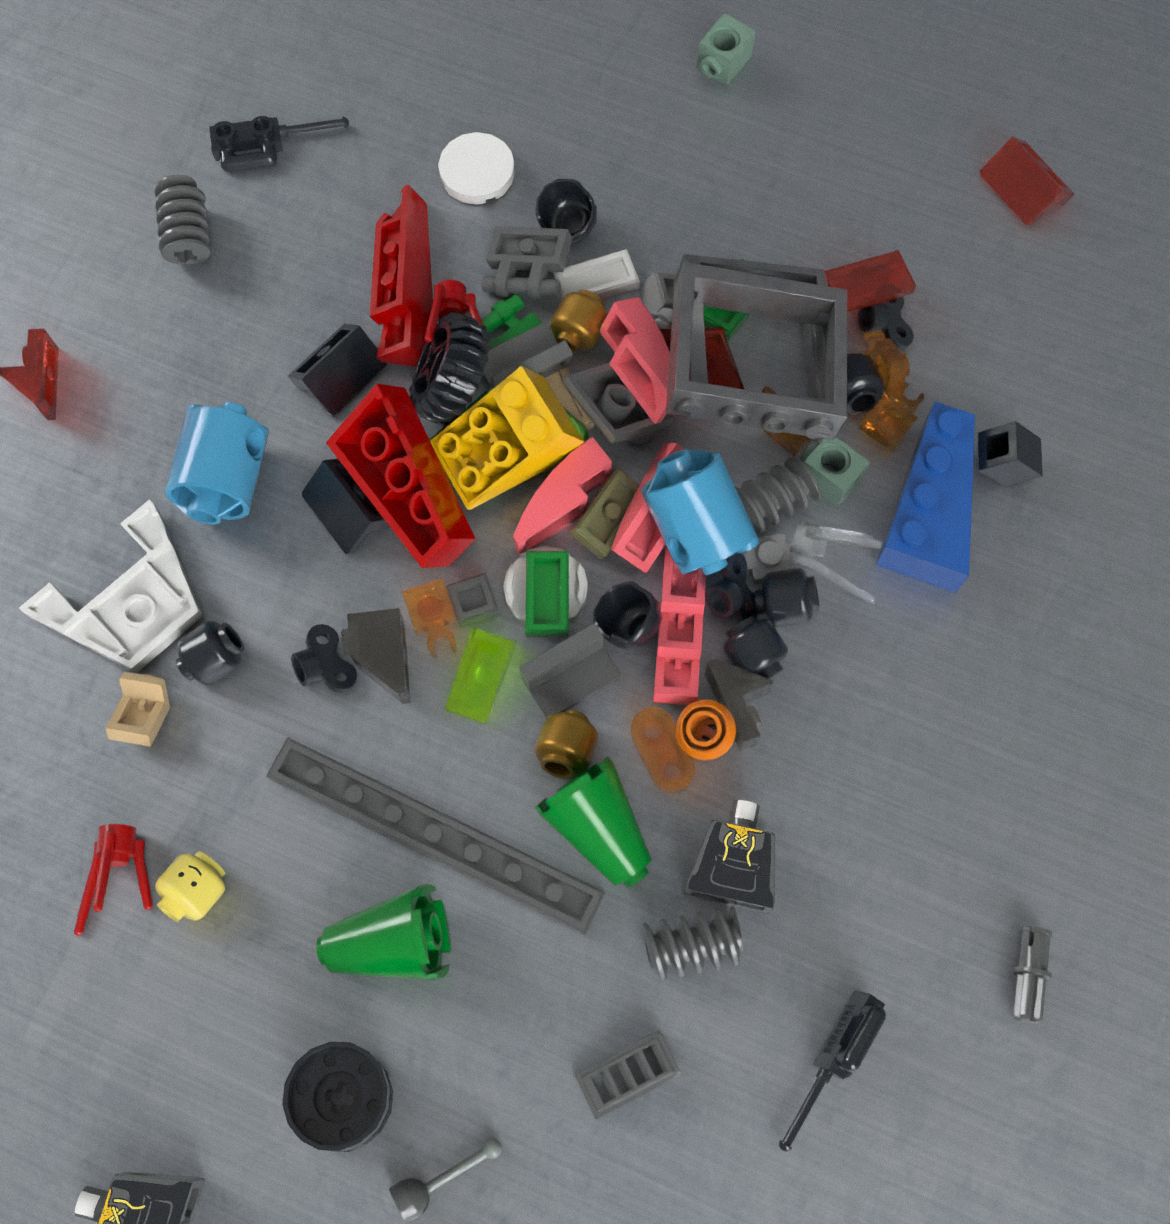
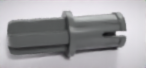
M1023 926L1021 927L1019 965L1013 968V974L1017 976L1014 1017L1021 1022L1036 1024L1041 1023L1043 1020L1046 981L1052 980V974L1047 971L1052 932L1040 927H1035V932H1032V927Z

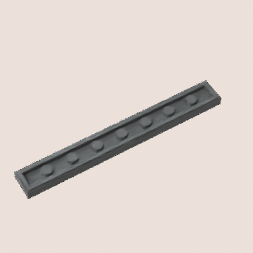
M287 737L266 775L270 780L586 935L605 895L604 891Z

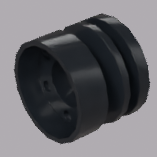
M328 1042L311 1048L295 1062L284 1084L282 1105L289 1127L302 1142L322 1151L350 1152L368 1145L383 1131L392 1112L393 1088L388 1072L369 1051L351 1042ZM348 1085L347 1093L354 1097V1102L352 1106L344 1105L341 1112L337 1113V1104L330 1101L333 1092H341L343 1086Z

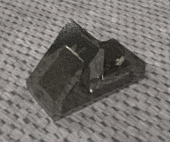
M718 659L709 661L704 675L716 701L724 705L731 712L735 720L736 736L734 741L739 752L755 746L760 737L759 730L763 728L762 722L753 705L747 707L746 703L768 694L774 682Z

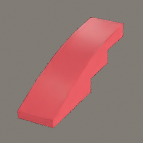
M666 544L660 603L662 621L658 628L653 702L690 705L698 700L706 575L703 574L701 568L687 574H681Z

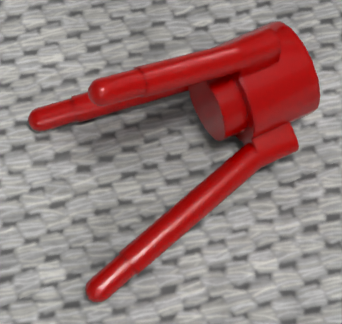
M444 280L434 285V299L425 334L426 342H432L438 318L440 322L441 318L451 312L464 315L468 310L470 317L477 319L478 323L483 325L476 308L475 294H466V287L460 281Z
M125 824L99 826L97 842L94 843L93 860L74 928L76 936H80L84 931L94 893L93 910L100 912L103 908L110 867L129 865L130 857L134 858L143 907L145 910L152 909L151 890L144 859L145 841L135 840V827Z

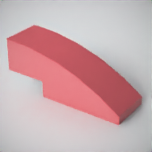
M639 297L614 302L599 329L601 335L615 352L609 364L653 423H661L666 416L669 349L652 315Z
M593 437L573 450L557 465L533 495L513 535L515 552L519 557L527 550L537 547L579 519L588 506L587 494L601 486L611 473L612 461Z
M677 443L663 444L635 492L611 547L614 553L645 574L666 543L644 500L641 488L653 479L659 461L684 449Z

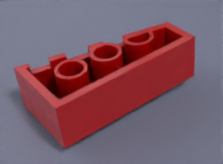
M376 383L326 441V444L421 568L450 567L476 538L406 388Z

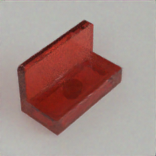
M1013 136L980 170V175L1026 225H1032L1053 203L1064 206L1075 195L1025 140Z
M899 250L824 271L826 286L847 290V312L912 294L916 288V284Z

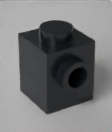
M1014 421L978 432L980 472L1004 487L1043 476L1041 438L1020 423Z

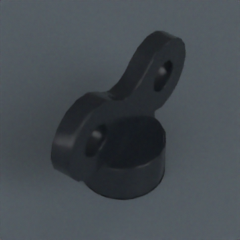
M889 285L881 287L875 294V300H865L861 304L858 311V324L863 332H885V338L891 346L896 349H905L913 342L914 334L911 327L901 316L904 298L900 291ZM886 297H889L893 303H890ZM896 331L902 335V338L896 334Z
M734 553L726 558L728 564L721 569L724 579L708 588L705 600L708 608L716 616L727 618L734 613L735 618L742 622L753 615L757 618L758 611L755 594L748 588L746 583L747 561L742 553Z
M319 624L313 626L306 636L305 642L308 649L293 653L291 656L292 667L298 681L302 686H307L325 679V684L334 692H348L357 681V671L352 664L339 657L337 653L339 642L337 632L329 625ZM324 636L327 638L328 643L320 644L316 638ZM342 672L346 675L347 679L339 681L336 679L335 673Z

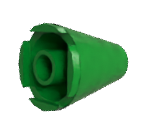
M609 756L605 757L599 764L592 765L585 772L574 777L557 789L555 795L549 799H543L535 806L539 815L614 886L623 882L629 888L649 874L646 866L651 862V856L615 764Z
M430 884L419 885L326 926L322 932V937H319L316 943L319 962L322 965H326L331 973L426 980L444 978L449 971L450 964L442 965V953L451 952V939L442 900L433 901L430 895L431 892L436 891V888Z

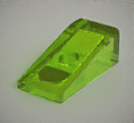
M472 627L445 710L486 724L517 641Z

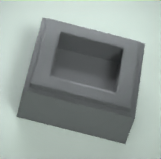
M486 572L446 585L459 628L500 615Z

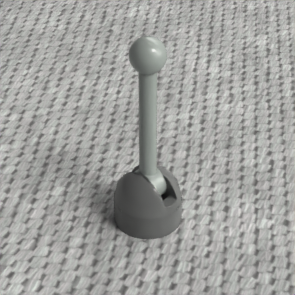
M494 1138L486 1140L483 1144V1149L426 1184L418 1179L409 1178L401 1180L390 1187L391 1196L405 1223H411L426 1211L430 1200V1192L485 1158H497L502 1150L501 1143Z

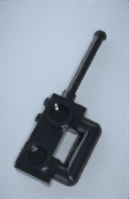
M258 116L252 121L238 123L221 121L214 126H209L211 150L215 161H220L221 168L226 172L273 166L277 162V152H283L281 137H286L288 134L328 128L343 126L346 128L349 125V120L342 116V119L287 126L286 124L279 125L277 117L269 118L267 116ZM261 149L259 152L236 155V152Z
M854 991L813 1064L819 1068L816 1074L817 1079L783 1140H779V1147L782 1151L788 1152L792 1149L790 1146L825 1083L828 1084L832 1076L844 1080L860 1067L886 1019V1012L883 1009L885 1004L873 995Z

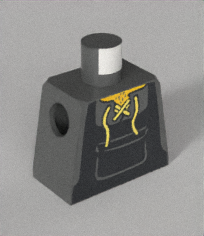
M733 800L729 823L719 820L711 821L685 886L684 895L763 913H769L774 908L775 834L756 829L760 808L758 804L745 800Z
M143 1172L118 1173L112 1178L108 1191L85 1186L77 1200L75 1216L98 1222L97 1224H191L205 1179L194 1176Z

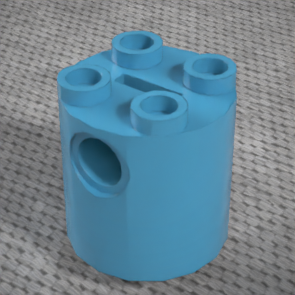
M225 402L221 408L190 404L185 412L165 488V495L188 517L200 523L219 524L221 519H241L250 513L269 429L251 417L246 416L247 409L237 403Z
M692 449L677 451L657 463L658 468L653 479L641 488L644 500L681 574H687L700 568L704 575L715 573L727 566V557L734 553H743L751 550L760 543L720 453Z

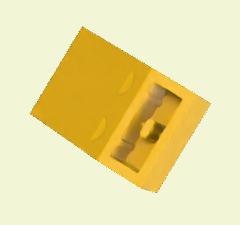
M520 366L430 440L444 471L464 505L469 510L553 467L585 442L544 376L523 366Z

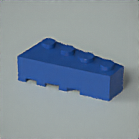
M934 401L923 423L876 562L877 566L957 593L969 577L975 414Z

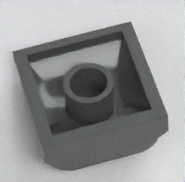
M609 363L568 375L563 381L574 400L610 443L626 440L636 444L648 443L657 431L667 428L674 418L673 414H666L661 423L654 424Z

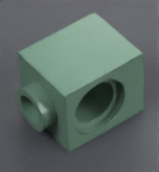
M724 13L699 42L697 69L702 71L707 77L716 79L728 86L752 57L756 30Z
M836 436L833 440L824 439L821 443L814 440L800 458L813 473L820 495L836 507L860 483L870 464V461ZM822 464H833L839 469V471H827L822 466Z

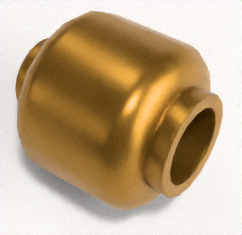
M584 289L578 292L567 293L550 320L551 331L557 337V343L559 344L566 340L572 352H577L578 349L584 351L593 349L601 337L599 329L608 315L603 299L595 293Z
M567 710L563 713H555L548 716L534 749L537 759L541 762V768L548 774L562 779H569L574 775L585 772L592 760L598 742V733L589 722L587 716L579 711Z

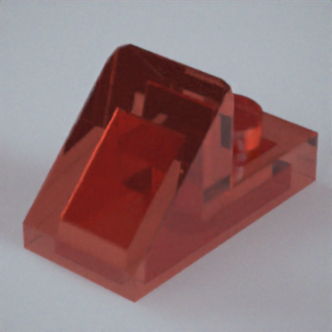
M44 328L28 329L27 346H24L22 349L24 366L0 367V378L14 393L46 420H56L59 348Z

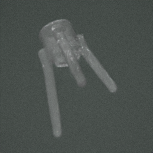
M799 520L790 548V552L800 555L797 564L815 570L867 603H875L874 596L816 561L815 556L824 558L829 541L880 549L882 542L873 540L872 534L823 527Z

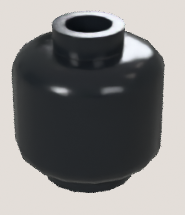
M851 353L847 354V413L855 415L864 414L874 409L882 398L885 391L884 381L876 362L869 355Z
M801 568L769 572L763 578L762 589L755 590L758 614H767L768 620L775 627L807 623L812 619L813 611L820 610L815 577H808Z
M755 615L725 633L728 640L724 643L723 650L741 678L752 679L757 676L762 683L783 670L779 662L787 656L788 648L770 620H757Z
M206 621L179 640L177 644L179 658L176 659V665L186 679L190 681L195 679L204 685H212L240 666L244 645L238 633L229 624Z

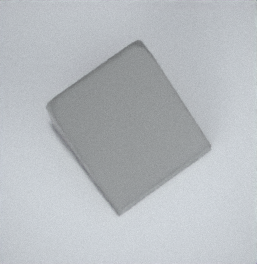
M653 272L640 286L643 304L650 313L653 311L658 312L664 307L673 309L675 274Z

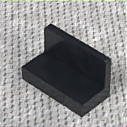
M344 323L288 375V378L298 389L309 391L326 413L334 415L374 378L387 363L381 362L377 358L378 348L360 326Z
M338 458L323 460L302 491L304 500L345 554L353 553L367 533L391 528Z

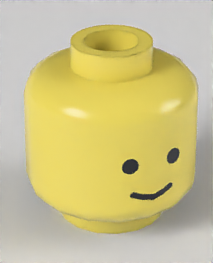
M197 851L195 855L180 854L158 878L155 884L156 892L161 897L157 904L158 908L176 922H179L182 917L194 921L201 920L225 891V883L222 879L225 875L224 870L212 858L200 851Z

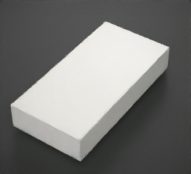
M627 249L565 267L564 272H553V279L560 281L559 295L561 300L567 293L578 292L582 289L591 291L600 298L606 299L639 289L640 280Z

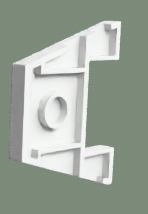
M150 499L120 523L147 554L80 611L77 612L50 582L19 607L31 619L135 673H138L203 617L160 512Z

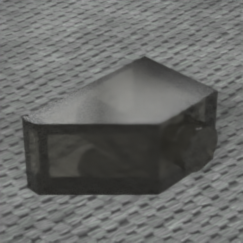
M400 608L347 614L348 628L341 630L344 655L350 654L359 670L402 704L411 703L406 629Z

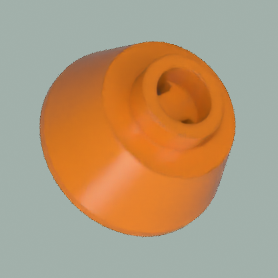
M699 700L693 702L678 717L676 723L677 741L682 750L695 759L713 760L719 758L731 748L735 740L736 724L734 717L724 705L717 701ZM709 726H715L716 729L714 730V729L710 728ZM704 736L710 738V740L706 741Z

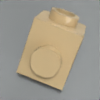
M123 672L119 679L123 696L105 728L108 739L151 747L170 709L165 680L148 674L141 675Z

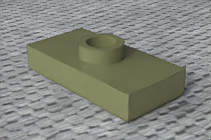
M619 467L612 470L569 534L599 559L606 557L611 551L616 533L639 484Z

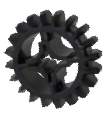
M451 312L440 319L432 342H426L423 349H421L420 357L415 363V371L411 376L412 384L409 388L410 399L420 417L435 424L447 425L455 421L459 415H462L465 412L466 405L472 402V396L479 389L478 384L481 377L484 376L483 371L488 362L487 354L490 350L489 332L485 325L478 323L477 319L468 315Z

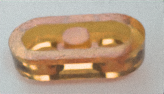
M657 707L645 708L638 712L631 724V738L652 782L658 789L666 793H679L685 790L693 780L695 763L693 758L682 750L677 741L676 724L668 712ZM650 726L657 727L661 735L656 739H650L645 735V729ZM668 765H675L679 768L680 775L677 778H668L664 774V768Z

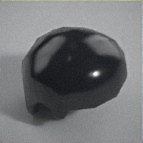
M556 179L545 185L536 198L535 214L542 228L568 229L572 236L571 244H576L588 237L597 223V206L593 197L575 179Z
M626 581L611 587L601 596L593 612V623H595L603 637L612 645L624 650L637 649L644 646L656 634L662 621L660 602L657 601L651 592L633 581Z

